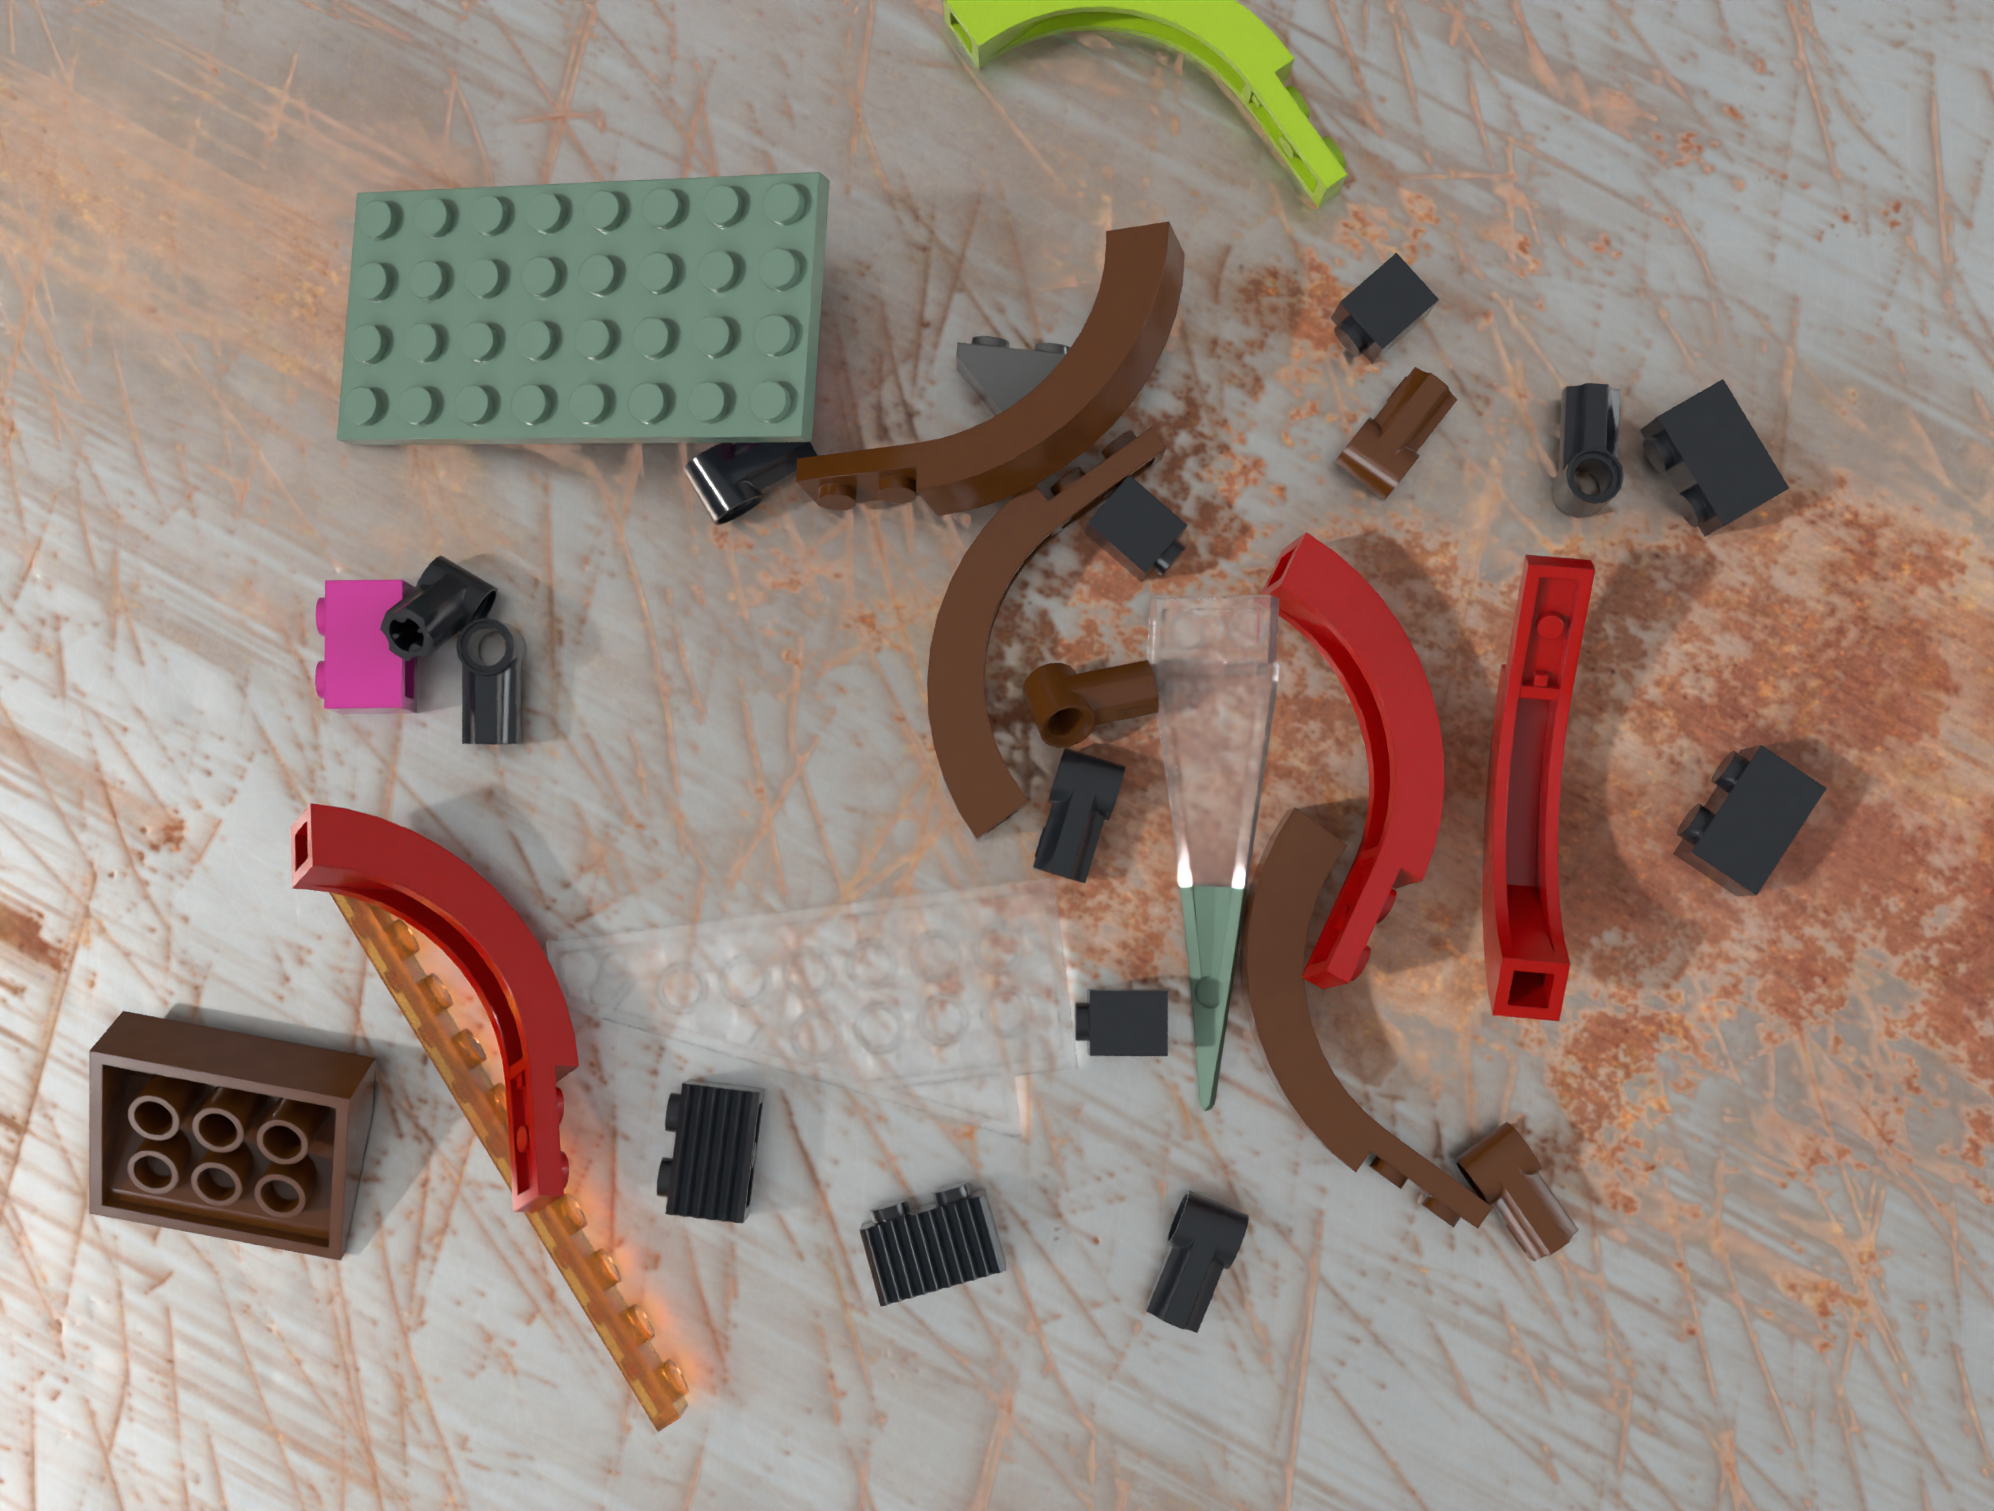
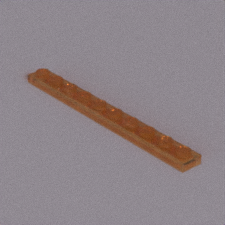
M330 893L512 1192L506 1090L502 1083L494 1086L483 1069L481 1063L486 1061L487 1058L478 1039L468 1028H464L461 1031L447 1010L453 1006L448 990L434 973L428 976L425 974L414 954L420 951L419 944L412 931L401 919L393 921L389 913L379 907L355 898ZM565 1193L562 1198L539 1212H524L657 1432L681 1418L689 1405L684 1398L689 1393L688 1385L676 1364L670 1359L662 1362L650 1340L655 1337V1332L644 1311L636 1303L629 1307L616 1286L617 1283L621 1282V1276L611 1257L603 1248L595 1251L582 1229L587 1226V1220L576 1200L569 1193Z

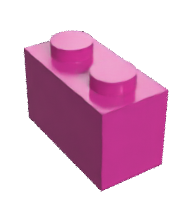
M402 579L325 580V598H319L316 604V626L319 635L325 636L324 661L317 663L315 671L316 692L320 699H324V709L339 714L417 713L418 656L413 657L410 661H406L389 650V642L380 630L386 611L414 591L415 587Z

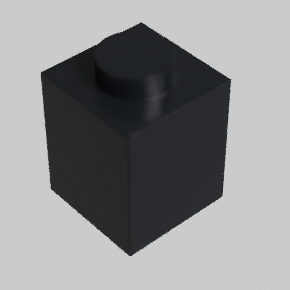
M1395 253L1338 304L1331 317L1332 321L1337 325L1334 328V332L1342 345L1355 356L1363 354L1373 364L1427 317L1439 299L1406 262Z
M1129 475L1087 522L1085 534L1142 582L1152 569L1162 577L1184 552L1186 547L1178 540L1182 537L1187 524Z
M1087 989V1002H1075V1041H1087V1053L1089 1056H1168V991L1164 989Z

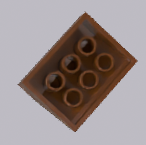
M123 1011L89 1051V1214L341 1261L346 1251L372 1116L376 1058Z

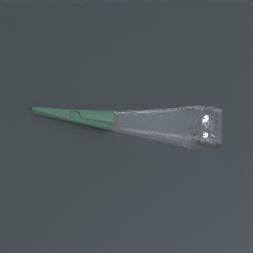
M1272 595L1150 596L1147 660L1154 671L1159 694V713H1156L1166 773L1181 888L1191 986L1199 1100L1204 1111L1211 1110L1215 1105L1281 664L1276 663L1279 598Z

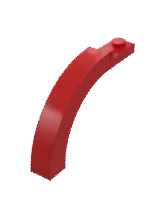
M1306 532L1282 549L1257 602L1290 623L1309 640L1327 661L1351 701L1359 721L1366 749L1369 772V799L1361 843L1351 869L1301 976L1321 989H1327L1348 984L1362 973L1371 954V948L1366 944L1375 924L1382 922L1393 907L1397 895L1395 889L1424 879L1435 848L1442 816L1445 786L1444 750L1439 717L1429 682L1418 655L1401 624L1380 595L1358 571L1335 551Z
M1525 554L1507 664L1501 665L1489 754L1482 870L1484 957L1488 995L1492 1015L1560 1021L1571 965L1565 944L1559 895L1558 829L1560 788L1568 717L1595 574V568L1591 560Z
M310 803L290 827L292 889L330 892L355 898L379 907L404 920L423 933L461 970L487 1012L502 1058L506 1090L513 1212L541 1211L564 1196V1189L568 1183L569 1162L565 1152L561 1151L559 1125L564 1114V1096L561 1089L556 1087V1083L579 1067L575 1033L567 1003L554 970L542 948L519 914L504 897L471 866L439 844L411 829L377 816L342 807Z

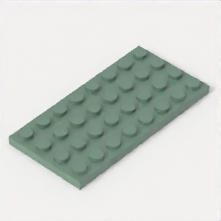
M820 172L357 193L337 440L350 445L812 442L830 180Z

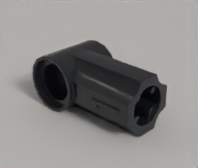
M1585 383L1577 386H1566L1562 391L1559 470L1553 481L1552 494L1558 508L1572 517L1584 518L1594 515L1609 503L1622 488L1624 474L1622 465L1618 461L1621 390L1614 389L1609 384ZM1584 471L1593 475L1599 483V495L1592 496L1582 492L1575 483V472Z
M811 442L720 443L694 457L685 465L683 471L714 524L722 525L749 512L764 499V493L796 476L797 458L818 455Z
M440 555L425 569L414 591L386 611L380 630L389 642V650L400 658L410 661L413 657L417 656L428 657L458 631L461 632L473 620L487 618L496 601L498 589Z
M489 618L473 620L463 628L458 636L456 645L458 658L462 662V744H521V665L526 655L524 638L517 629L507 623ZM497 631L505 640V655L495 665L486 666L479 658V643L485 635Z
M1066 747L1064 748L1048 802L1052 803L1046 826L1043 827L1034 856L1036 858L1033 868L1081 883L1086 882L1104 820L1109 821L1126 766Z
M1188 1190L1183 1196L1171 1224L1167 1238V1245L1170 1247L1145 1306L1146 1312L1180 1329L1198 1333L1223 1269L1230 1268L1241 1247L1248 1226L1249 1215Z

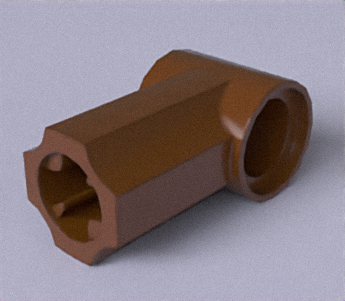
M1415 367L1407 377L1405 376L1387 399V403L1374 420L1371 417L1368 418L1335 460V463L1385 500L1420 455L1416 452L1458 399L1451 393L1448 385L1438 377Z
M1148 660L1079 674L1070 665L1049 663L1031 672L1023 686L1026 701L1042 740L1049 746L1056 748L1070 747L1080 743L1090 735L1095 725L1159 713V694L1156 687L1155 674Z
M1504 1123L1454 1159L1460 1172L1475 1193L1483 1201L1493 1206L1505 1223L1507 1230L1512 1234L1530 1260L1535 1262L1542 1257L1552 1255L1568 1244L1572 1236L1579 1231L1539 1174L1542 1167L1537 1157L1510 1123Z

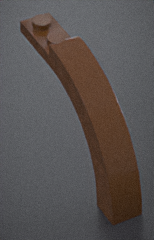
M1170 222L1106 231L1105 264L1101 284L1092 311L1081 333L1053 371L1013 406L988 421L940 439L797 458L796 482L819 507L829 510H849L854 508L856 503L877 500L890 503H907L920 495L937 516L973 510L1004 500L1031 488L1060 471L1088 450L1115 424L1134 401L1152 374L1164 350L1178 310L1183 286L1185 253Z
M1152 427L1136 437L1132 430L1117 437L1101 452L1106 460L1086 474L1081 467H1077L1063 476L1050 488L1055 497L1047 501L1036 485L1017 493L984 526L963 556L948 585L937 615L930 646L927 676L928 715L934 749L945 784L959 814L976 841L1021 810L1029 802L1008 771L998 750L990 726L985 700L984 675L986 654L999 609L1022 570L1045 545L1107 500L1129 475L1136 479L1162 460L1166 446Z
M1296 807L1289 809L1269 838L1256 867L1246 899L1241 930L1240 971L1243 1000L1250 1030L1262 1063L1278 1093L1298 1121L1325 1149L1343 1164L1357 1172L1371 1152L1375 1155V1158L1369 1167L1400 1189H1402L1407 1180H1410L1428 1193V1196L1421 1205L1454 1228L1460 1218L1478 1229L1493 1207L1370 1117L1345 1090L1333 1073L1321 1050L1309 1013L1305 979L1301 976L1305 967V947L1308 929L1316 900L1327 876L1348 845Z

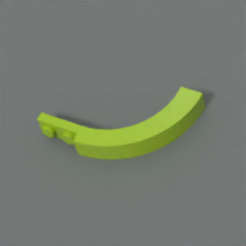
M943 0L944 21L978 69L1014 48L1055 34L1076 31H1112L1149 38L1192 57L1217 75L1236 94L1318 208L1339 194L1348 175L1344 170L1346 168V161L1340 148L1330 137L1324 136L1321 138L1308 120L1310 112L1302 95L1293 86L1289 85L1285 88L1283 85L1288 80L1295 60L1294 56L1272 30L1236 0Z

